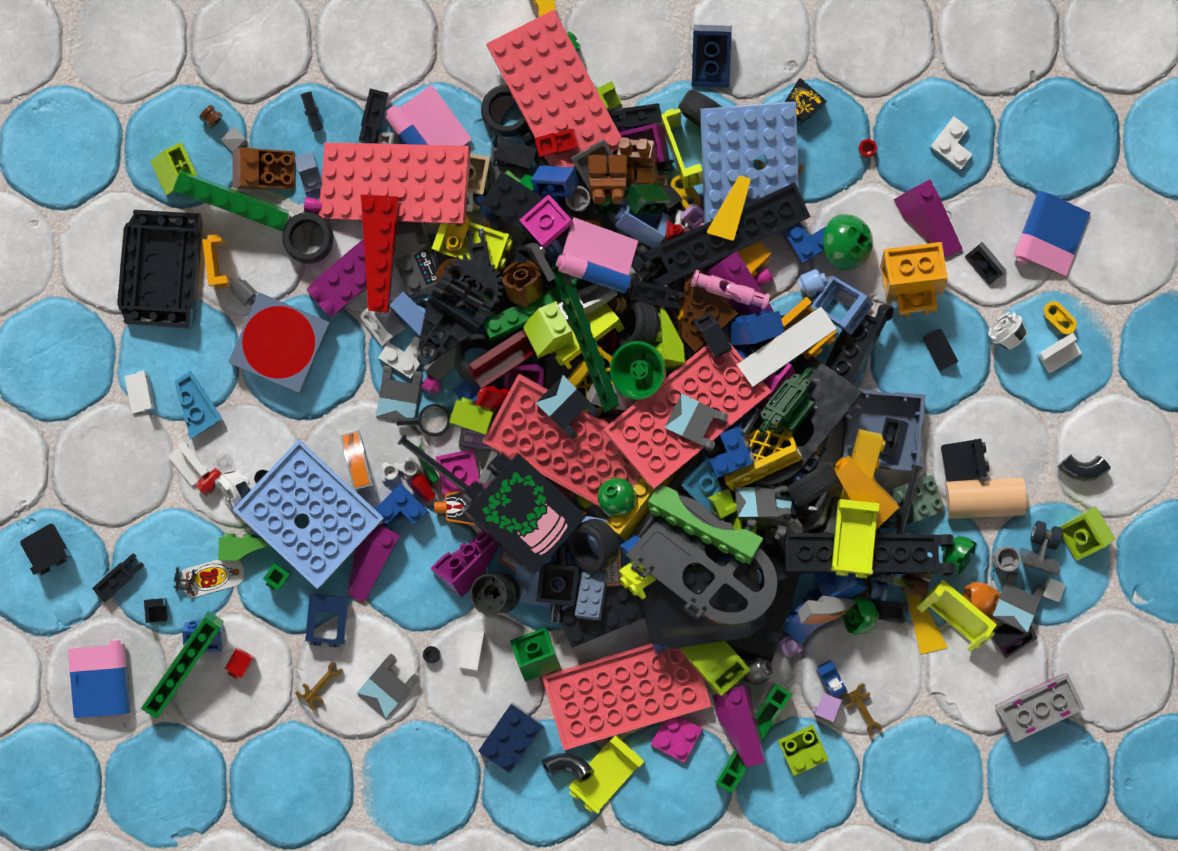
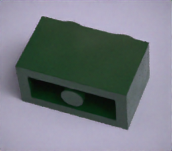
M659 183L634 184L628 188V192L625 198H623L635 215L660 214L671 201Z

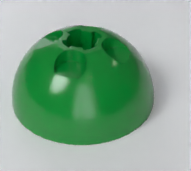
M840 214L833 217L824 231L823 245L825 254L830 263L842 271H850L862 266L870 257L873 249V235L869 226L862 219L854 215Z
M642 341L628 342L622 345L612 357L610 363L612 382L616 389L628 398H648L655 394L664 383L666 376L665 360L659 350L649 343Z

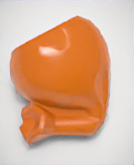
M972 582L963 589V597L989 619L998 621L992 615L1001 593L986 583Z

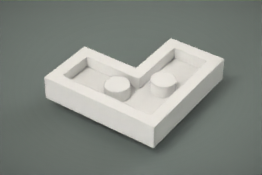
M953 116L930 148L961 170L972 156V153L958 143L969 127Z
M414 336L405 352L388 342L378 358L411 379L420 365L416 358L419 338ZM423 351V355L426 356L428 352Z

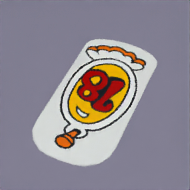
M214 560L186 568L181 572V579L189 580L191 579L192 570H196L194 584H191L192 591L187 594V591L184 590L185 594L190 598L236 586L243 581L245 576L241 561ZM181 582L182 586L188 587V582Z

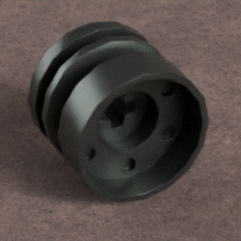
M484 574L473 582L470 590V599L473 606L483 614L507 613L517 606L520 599V587L518 582L509 574Z

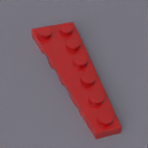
M361 194L368 311L389 313L399 197Z

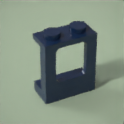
M310 594L305 641H310V645L321 646V642L329 643V647L340 648L341 644H345L347 610L350 598ZM318 611L338 614L337 636L335 639L314 636L315 616Z

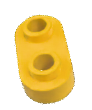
M680 175L674 177L671 186L683 198L682 207L686 210L690 206L687 203L688 199H693L694 203L699 206L700 197L694 187L679 189L677 184L682 183Z
M467 215L465 224H462L460 227L457 224H449L444 240L448 250L459 251L464 247L467 231L470 228V219ZM452 238H455L457 241L455 245L451 244Z
M1051 301L1044 306V317L1060 333L1070 334L1075 331L1077 327L1075 318L1059 302ZM1050 308L1055 309L1054 315L1049 313ZM1063 322H1068L1069 327L1064 328Z

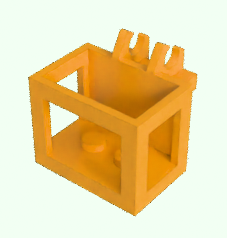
M942 242L884 249L880 269L886 301L897 300L899 315H905L906 318L910 317L911 312L924 311V315H929V312L937 311L936 295H943L948 279Z

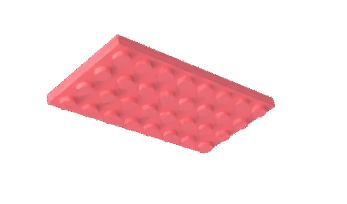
M555 10L486 43V47L534 138L572 128L575 129L579 148L544 156L549 166L574 167L575 171H577L571 157L602 139H605L612 153L619 149L622 137Z
M324 142L320 195L322 208L319 211V215L327 220L362 221L361 194L399 197L397 222L465 224L471 147Z
M732 345L733 350L716 359L707 346L703 347L666 377L663 385L655 394L648 398L639 399L603 429V432L653 490L704 449L702 446L664 428L681 393L713 409L728 414V420L725 424L714 418L712 419L704 435V438L712 441L771 393L763 381L752 387L737 366L744 359Z
M520 374L517 376L483 443L500 452H504L507 456L511 453H519L543 476L598 506L600 505L597 500V494L600 486L605 481L620 477L635 486L641 475L603 432V429L610 423L597 416L594 417L590 412L583 410L569 424L578 434L575 439H571L536 404L548 389Z
M652 643L542 676L563 750L712 706L704 678L686 658L680 648L666 649L655 653Z

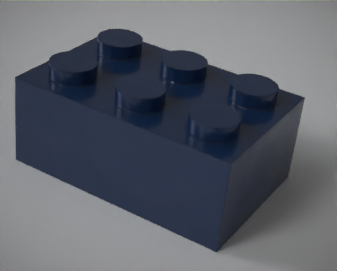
M511 702L478 752L510 774L542 728L543 723Z

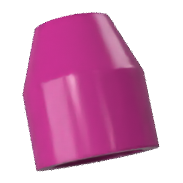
M305 197L303 212L318 213L321 211L322 203L319 200Z
M768 267L759 271L753 277L758 286L767 285L774 281Z
M427 375L421 385L422 389L437 394L442 387L430 375Z

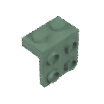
M932 475L918 479L906 525L945 510ZM909 483L891 489L893 498L898 503V506H901V512Z

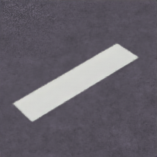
M820 307L738 363L737 366L753 387L837 328L823 308Z

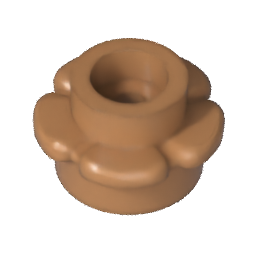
M618 295L611 299L610 308L617 314L623 313L627 308V302L621 295Z

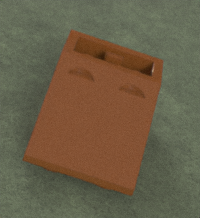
M242 147L233 150V189L294 190L295 151Z

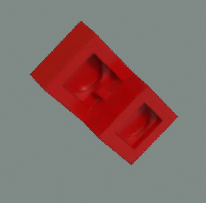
M573 128L535 138L539 157L579 148L575 129Z

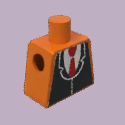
M464 491L445 494V502H434L435 514L446 513V521L475 525L460 511L466 504L460 498Z

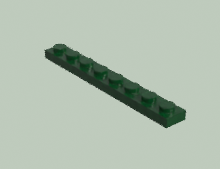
M555 263L550 268L555 276L556 287L604 412L611 411L619 406L618 396L611 384V377L607 374L604 359L597 348V341L593 337L590 323L586 319L583 305L579 301L576 286L573 284L569 274L558 271V266Z

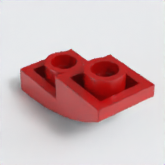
M494 386L484 387L478 392V399L475 404L485 408L500 409L510 390L508 388L498 390Z

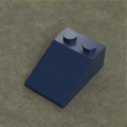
M694 25L691 86L730 87L732 26Z

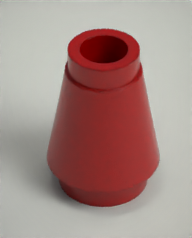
M214 468L199 479L195 487L205 496L209 493L212 494L216 487L215 480L222 473Z
M421 473L409 481L410 488L426 502H429L436 496L426 476H423Z

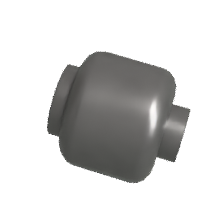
M759 657L746 663L750 671L743 677L752 685H758L770 680L773 669L768 660Z

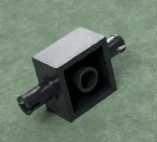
M561 545L557 549L555 562H545L539 569L536 602L549 603L551 605L549 622L561 623L562 606L577 605L581 568L580 566L567 563L568 545ZM558 579H560V582L563 583V586H561L559 589L558 586L554 584V582L558 581Z

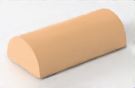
M1022 477L945 481L947 520L1025 516L1027 496L1025 482Z

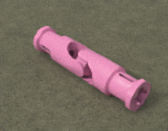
M698 270L695 271L691 282V287L697 286L706 289V292L734 299L748 306L752 304L761 307V310L766 309L770 297L768 293L762 294L754 291L753 288L736 285L734 282L714 275L707 276L699 273ZM719 285H727L724 292L720 289Z

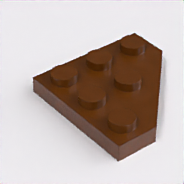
M691 277L685 283L682 339L695 353L705 344V340L696 329L693 321L710 312L720 327L723 328L738 313L724 297L706 292V289L697 286L691 287L693 278Z

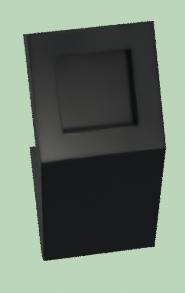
M710 312L693 321L696 329L703 336L708 350L715 359L733 350L719 323Z

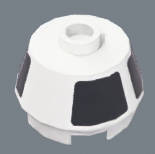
M1007 312L997 319L998 324L994 329L990 328L988 332L993 343L1007 350L1021 344L1027 335L1022 317L1015 312L1012 315Z
M238 470L222 473L215 480L217 489L220 488L223 494L222 498L230 508H235L251 491L249 480Z

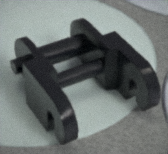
M176 567L174 582H176V586L174 585L175 592L185 590L189 594L192 591L191 584H194L196 570H192L191 579L187 580L179 578L180 568ZM180 581L188 582V587L179 586Z

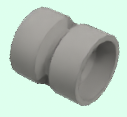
M577 186L570 197H565L568 207L576 213L588 210L592 201L589 192L582 186Z
M1001 546L994 550L991 561L994 567L1000 571H1013L1019 567L1021 556L1015 548Z

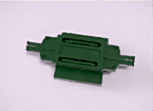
M807 367L801 375L794 374L790 380H785L760 412L764 422L758 428L759 432L765 434L769 430L773 433H779L784 429L793 434L814 408V402L807 399L808 389L811 387L808 378L813 373L811 368Z

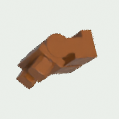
M621 138L617 155L627 156L626 182H635L637 180V183L654 184L659 179L655 142L647 141V139L630 140L628 138Z
M588 155L590 198H593L594 204L604 203L605 198H612V203L622 204L626 189V155H608V161H606V155Z

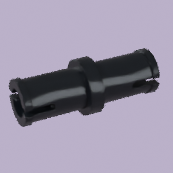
M312 91L301 94L300 97L306 110L304 113L305 116H308L312 132L323 129L324 127L318 114L319 108L315 105Z

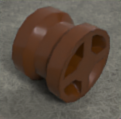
M211 104L204 109L199 119L205 121L207 126L212 129L220 122L223 114L217 112Z

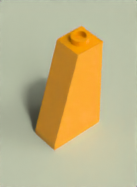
M849 455L846 458L842 457L835 464L836 475L850 500L880 504L879 512H877L876 529L899 508L898 503Z

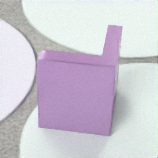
M824 693L819 706L815 708L814 714L834 722L842 700Z

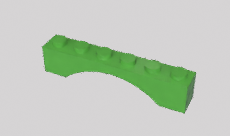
M663 484L657 486L648 501L647 509L653 515L662 516L670 524L684 528V531L690 535H697L703 542L717 546L723 553L734 555L742 563L751 564L762 545L763 538L747 529L724 530L703 523L686 509L676 491Z
M224 533V537H219L218 560L240 561L256 550L272 546L263 538H255V534H243V538H238L236 534Z

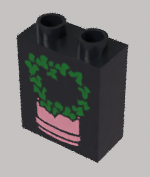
M501 451L486 467L492 473L491 477L483 485L475 480L462 493L460 498L466 504L460 511L528 573L536 574L586 518V515L522 455L511 453L508 457Z

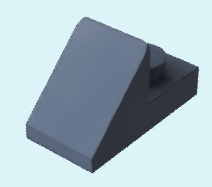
M313 151L295 156L297 171L305 193L320 190L322 188V180Z

